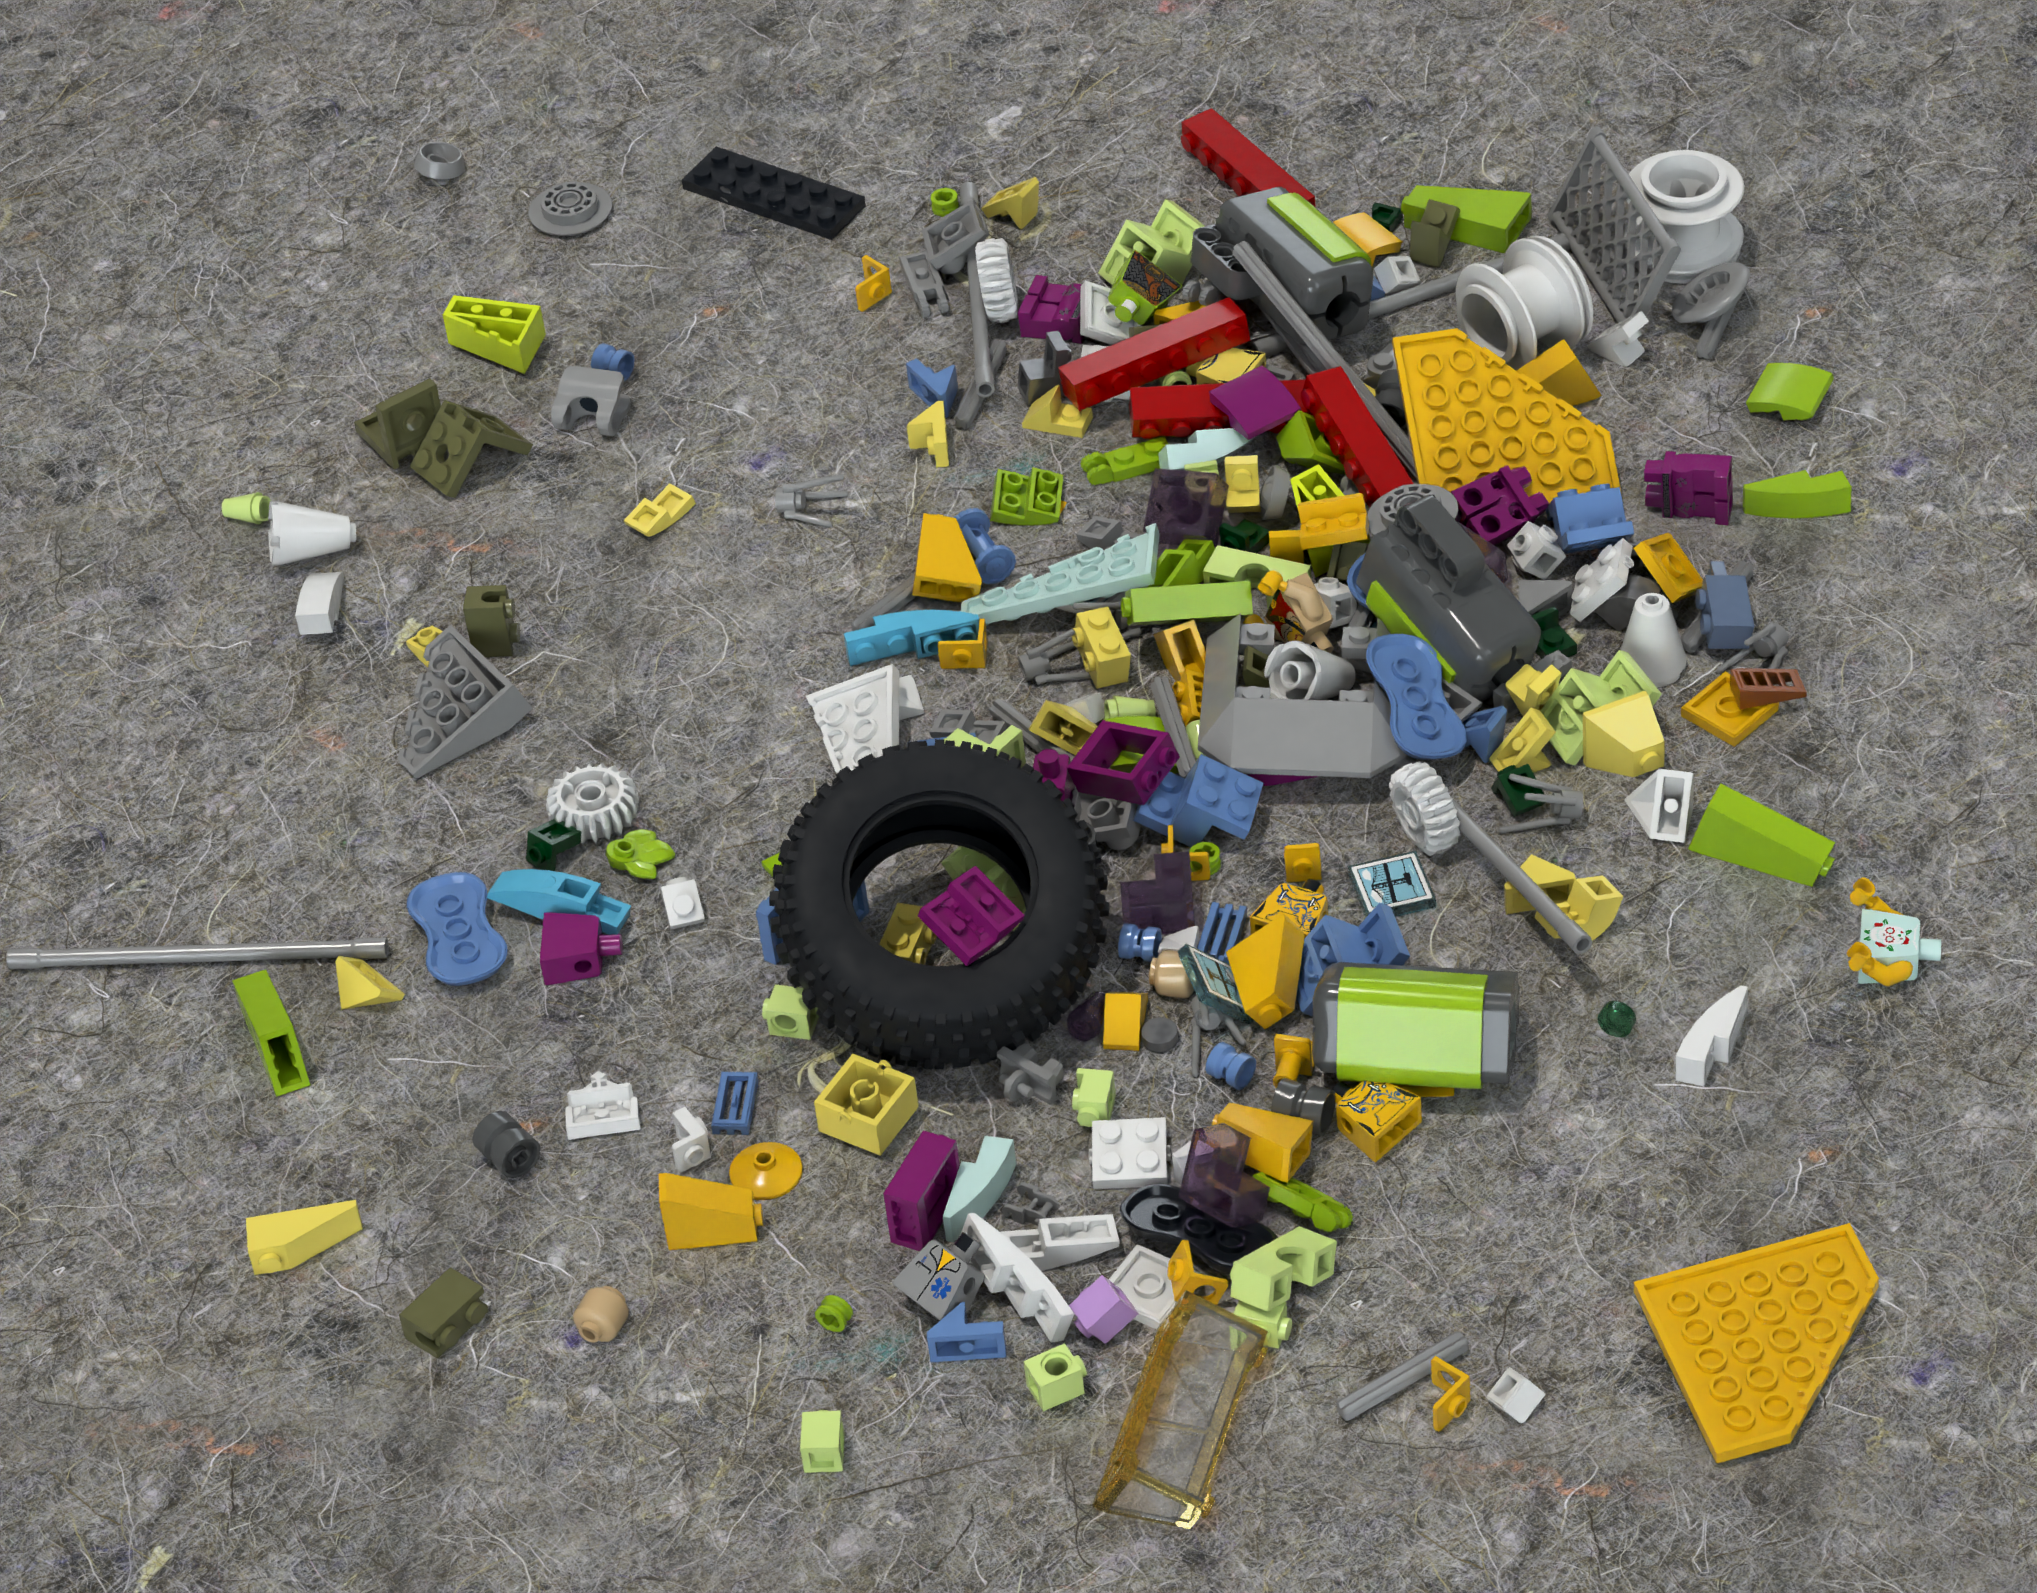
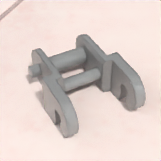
M1021 1182L1017 1187L1018 1193L1024 1195L1027 1191V1196L1032 1202L1028 1207L1022 1206L1021 1208L1006 1204L1002 1208V1213L1006 1217L1012 1213V1218L1017 1223L1024 1224L1027 1221L1038 1225L1039 1219L1046 1218L1050 1210H1057L1059 1203L1054 1197L1041 1193L1039 1187ZM1036 1205L1042 1207L1039 1212L1033 1210Z

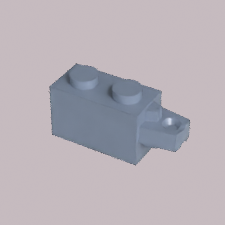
M1710 561V569L1702 581V589H1697L1695 598L1696 608L1702 611L1700 617L1701 635H1706L1708 649H1749V646H1746L1744 641L1752 636L1754 621L1746 577L1727 575L1724 561Z

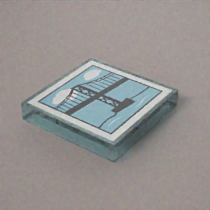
M1416 851L1348 866V875L1365 917L1372 912L1379 902L1391 906L1395 917L1436 907L1435 895Z
M1185 944L1178 951V955L1199 1001L1246 1024L1254 1021L1244 1011L1230 964Z

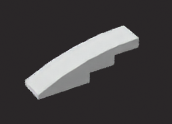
M969 1213L961 1233L965 1232L981 1244L972 1257L971 1262L975 1268L984 1274L983 1281L991 1293L1004 1291L1021 1318L1034 1316L1051 1343L1064 1341L1074 1313L1056 1287L1033 1261L1005 1235L976 1213Z
M1113 1214L1039 1219L1038 1229L1001 1231L1041 1271L1087 1259L1117 1248L1120 1243Z

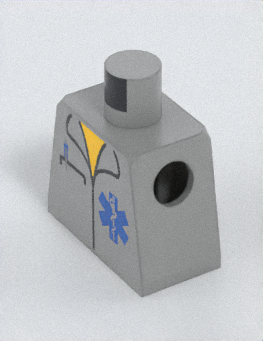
M965 1232L961 1233L951 1249L933 1239L897 1275L892 1284L939 1320L944 1318L962 1302H965L967 1313L984 1280V1274L969 1263L981 1244Z

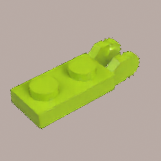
M1165 436L1103 454L1097 451L1090 455H1085L1080 465L1085 473L1088 472L1087 479L1092 485L1105 484L1112 481L1118 482L1160 470L1158 453L1165 445L1169 444Z
M1263 1172L1253 1174L1250 1187L1261 1192L1264 1199L1274 1203L1285 1204L1292 1208V1212L1299 1217L1312 1218L1314 1226L1320 1230L1323 1229L1324 1232L1327 1231L1328 1233L1336 1231L1338 1228H1347L1353 1222V1212L1350 1211L1351 1209L1344 1207V1204L1334 1200V1198L1293 1177L1287 1183L1279 1181Z

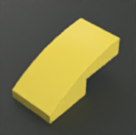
M669 483L652 502L644 498L624 519V522L631 528L650 537L673 525L696 503L692 495Z

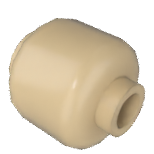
M1163 950L1158 958H1152L1149 970V984L1155 987L1156 992L1160 996L1186 999L1192 995L1195 987H1201L1203 976L1192 953Z
M610 1286L595 1287L588 1290L574 1311L573 1321L579 1334L585 1340L593 1343L598 1341L609 1342L618 1335L626 1322L629 1309L625 1297L617 1289Z

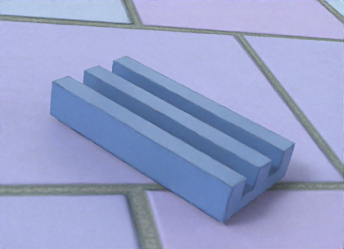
M1212 902L1197 950L1230 965L1226 951L1239 943L1247 918V906H1239V910H1234L1233 904H1226L1225 908H1220L1219 903ZM1221 918L1210 954H1208L1207 951L1217 920ZM1233 919L1235 922L1224 956L1219 955L1229 921Z
M721 1072L711 1124L713 1134H720L721 1130H726L727 1135H734L735 1130H741V1135H749L759 1081L757 1072ZM730 1081H735L729 1118L723 1119ZM744 1081H748L741 1120H737Z

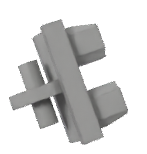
M1026 1043L1018 1046L1013 1051L1003 1046L997 1052V1057L1001 1060L999 1082L1005 1085L1004 1096L1011 1101H1017L1022 1095L1027 1098L1033 1095L1049 1105L1057 1099L1056 1086L1064 1077L1063 1065L1060 1062L1050 1058L1041 1066L1037 1065V1052Z

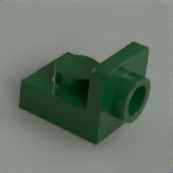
M1245 518L1235 527L1223 523L1219 527L1220 546L1257 554L1269 543L1270 530Z
M1555 607L1532 615L1541 628V639L1535 652L1541 659L1557 650L1561 651L1566 657L1577 654V643L1559 625V611Z
M1529 764L1519 768L1511 765L1497 773L1498 777L1491 789L1494 794L1501 792L1514 817L1546 803L1527 800L1524 797L1526 793L1544 794L1542 789L1509 779L1510 774L1536 779Z
M555 819L529 830L526 849L527 862L541 870L555 871L556 855L580 844L581 831L576 830L573 826L568 828L565 826L564 821L557 822Z

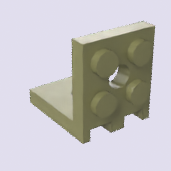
M429 378L376 404V412L354 422L355 429L393 469L400 467L398 460L410 454L415 457L441 407L436 383Z
M444 400L410 467L443 494L456 498L484 443L527 456L533 444L495 415ZM448 449L449 457L444 461V454Z

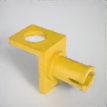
M1276 1034L1274 1037V1051L1277 1072L1273 1078L1275 1088H1277L1278 1083L1283 1078L1297 1081L1299 1074L1312 1076L1315 1066L1312 1057V1041L1304 1037Z

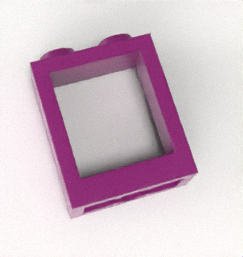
M1102 720L1066 768L1077 791L1080 793L1145 805L1180 756L1168 732ZM1122 750L1144 754L1131 773L1109 769Z
M923 1130L885 1189L883 1196L891 1243L921 1251L937 1233L943 1223V1214L960 1166L956 1140L950 1139L945 1135H937Z

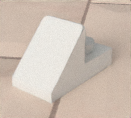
M1640 311L1606 329L1590 342L1587 347L1590 351L1623 367H1627L1645 352L1637 338L1642 335L1639 329L1648 323L1649 320Z

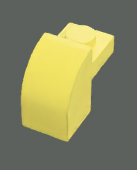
M1603 875L1575 879L1567 902L1556 903V905L1570 919L1574 920L1593 941L1605 932L1613 922L1623 895ZM1537 911L1534 918L1554 939L1560 938L1557 931Z

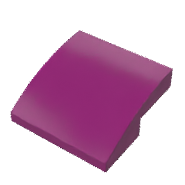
M1263 365L1209 391L1210 402L1229 416L1230 427L1247 440L1290 420L1298 410L1301 411V407L1291 393Z
M976 865L951 881L947 891L921 907L918 913V917L966 966L977 960L1002 940L1025 916Z

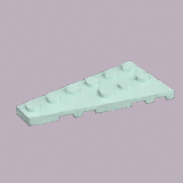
M1154 523L1146 526L1147 533L1130 539L1129 534L1117 538L1118 542L1108 549L1103 550L1100 547H1095L1048 566L1050 572L1037 578H1033L1032 574L1020 578L1021 582L1006 590L1004 587H996L962 601L960 611L977 614L979 619L985 618L986 626L993 622L1002 620L1013 621L1023 615L1035 612L1046 613L1056 607L1073 606L1074 603H1083L1086 600L1098 597L1109 598L1129 589L1147 588L1155 583L1160 536L1157 524Z

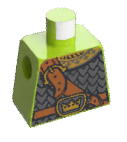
M1134 250L1118 271L1107 298L1116 307L1115 315L1119 320L1128 322L1132 319L1139 325H1144L1154 317L1156 310L1165 308L1182 285L1137 250Z

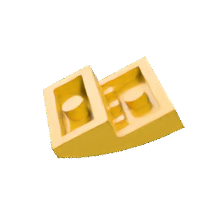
M1365 212L1352 214L1333 221L1337 227L1369 255L1371 266L1374 264L1376 255L1400 252L1403 241Z

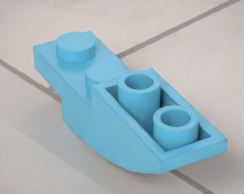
M912 610L874 616V626L844 633L847 659L850 666L911 651H915L918 659L937 655L939 641L978 640L980 619L977 614L951 610Z
M520 869L504 871L487 894L488 899L543 919L544 913L547 912L596 915L600 918L602 932L609 935L620 932L631 912V905L600 894L601 883L550 870Z

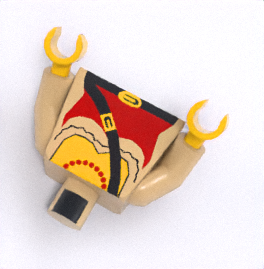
M1274 570L1267 572L1259 583L1258 590L1267 596L1274 595L1264 619L1268 624L1275 625V640L1283 641L1284 643L1295 640L1302 641L1331 653L1334 647L1326 635L1333 618L1307 572L1293 579H1288L1286 582L1283 581V577L1279 572ZM1253 614L1243 621V624H1265L1257 614Z

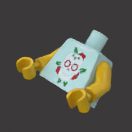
M1862 877L1853 884L1854 891L1850 894V901L1856 906L1866 905L1865 909H1862L1860 942H1855L1847 951V956L1851 957L1848 961L1850 969L1859 971L1858 983H1880L1889 987L1902 981L1915 980L1918 977V960H1941L1942 939L1919 938L1920 920L1918 918L1906 916L1892 909L1878 896L1872 897L1875 893V886L1869 879Z

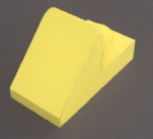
M1033 177L997 192L981 210L987 218L998 214L1004 217L1009 214L1018 228L1023 229L1038 212V179Z
M1056 385L1031 404L1022 422V428L1083 438L1093 419L1092 408L1088 407L1079 411L1074 405L1062 403L1060 385Z
M936 401L907 424L910 449L928 448V454L935 455L936 468L948 467L949 456L944 402Z
M1258 455L1225 457L1226 508L1228 513L1261 512Z
M1525 664L1506 682L1505 687L1522 716L1531 707L1539 711L1543 708L1558 687L1562 673L1552 664L1543 673Z
M1531 707L1489 757V760L1498 772L1511 765L1519 768L1529 764L1533 773L1548 768L1552 764L1542 752V749L1556 732L1541 711Z

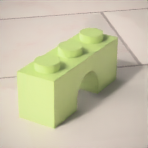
M1217 545L1203 570L1204 584L1250 581L1251 588H1258L1266 573L1273 570L1279 572L1285 582L1306 572L1312 580L1311 565ZM1266 595L1267 609H1269L1274 595Z
M1300 1226L1233 1263L1230 1272V1279L1232 1281L1230 1297L1267 1312L1290 1299L1292 1281L1313 1287L1334 1274L1337 1241Z

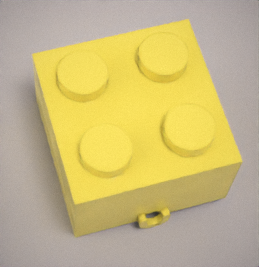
M852 1053L814 1101L819 1132L881 1156L919 1107L915 1077L892 1069L890 1063L885 1060L876 1063Z

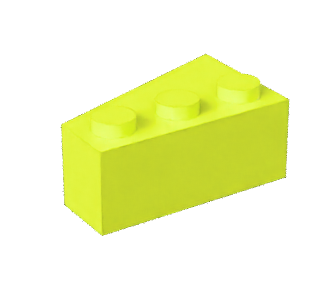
M453 295L443 313L449 344L523 374L526 373L546 335L541 306Z
M1319 464L1290 479L1297 509L1298 504L1301 502L1344 496L1342 491ZM1369 532L1367 540H1361L1356 542L1369 544L1371 541ZM1333 545L1307 549L1315 578L1326 573L1329 569Z

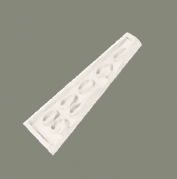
M893 664L806 695L808 703L814 710L815 715L813 716L823 733L824 737L822 739L836 774L846 766L851 771L858 766L857 760L871 753L877 758L883 755L882 749L899 745V670Z

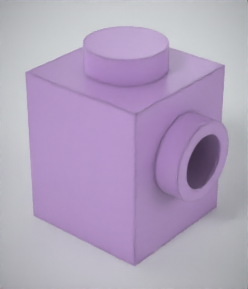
M1103 1275L1089 1287L1085 1288L1069 1305L1077 1316L1074 1324L1087 1338L1095 1336L1104 1344L1108 1343L1139 1314L1121 1288Z

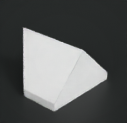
M1658 769L1624 799L1649 836V839L1685 843L1693 812L1694 773Z

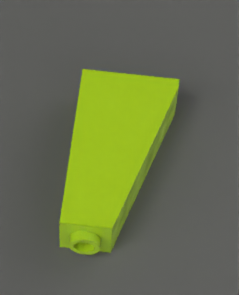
M1416 185L1409 196L1404 197L1401 204V213L1404 214V227L1411 229L1412 221L1421 222L1429 199L1457 206L1461 211L1450 239L1504 254L1509 245L1516 241L1532 218L1531 193L1519 191Z
M1250 581L1134 588L1126 591L1125 597L1121 598V614L1123 618H1127L1128 626L1177 624L1193 619L1195 623L1231 621L1240 613L1241 620L1253 615Z
M1720 783L1703 814L1688 849L1695 853L1812 887L1819 875L1827 876L1835 858L1829 855L1836 842Z
M265 969L232 980L242 1014L276 1097L310 1086L293 1025L267 970Z

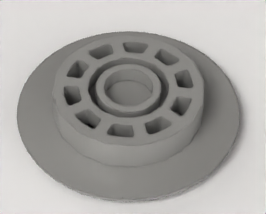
M578 181L563 182L537 195L529 206L528 216L531 223L544 233L554 236H575L589 232L601 225L611 212L612 200L610 195L597 185Z
M1728 262L1701 273L1690 281L1675 298L1672 306L1673 318L1681 323L1695 321L1699 323L1713 320L1726 313L1741 298L1743 289L1750 278L1749 268L1743 263Z
M1415 483L1402 485L1378 498L1367 512L1369 531L1375 536L1377 533L1387 529L1388 526L1394 524L1399 508L1426 495L1434 496L1454 519L1457 517L1458 503L1452 493L1439 486Z

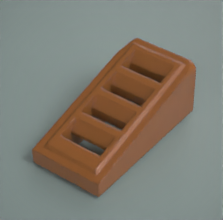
M1737 668L1730 670V688L1740 710L1807 697V691L1797 669ZM1792 681L1793 686H1787L1785 683Z

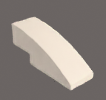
M343 572L312 573L307 576L300 591L295 614L300 635L333 633L334 621L338 620L344 580Z
M1740 985L1724 995L1694 1023L1676 1054V1081L1704 1087L1714 1061L1729 1063L1747 1014V986Z

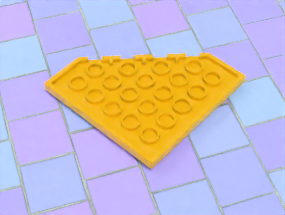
M1458 328L1392 338L1418 484L1439 486L1451 493V491L1493 472H1498L1500 468L1508 465L1511 470L1525 466L1531 475L1532 482L1530 486L1524 488V491L1528 497L1538 492L1543 493L1549 504L1553 498L1558 497V492L1577 489L1578 494L1589 492L1590 487L1600 484H1610V488L1620 487L1610 431L1582 416V412L1561 398L1558 400L1545 391L1542 385L1523 372L1520 374L1505 364L1506 361L1495 353L1471 341L1468 335Z
M1847 1223L1634 1282V1294L1716 1464L1792 1442L1878 1290L1879 1277L1851 1224Z

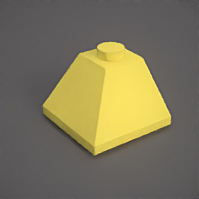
M1646 691L1583 712V763L1586 767L1629 777H1636L1664 767L1665 741Z

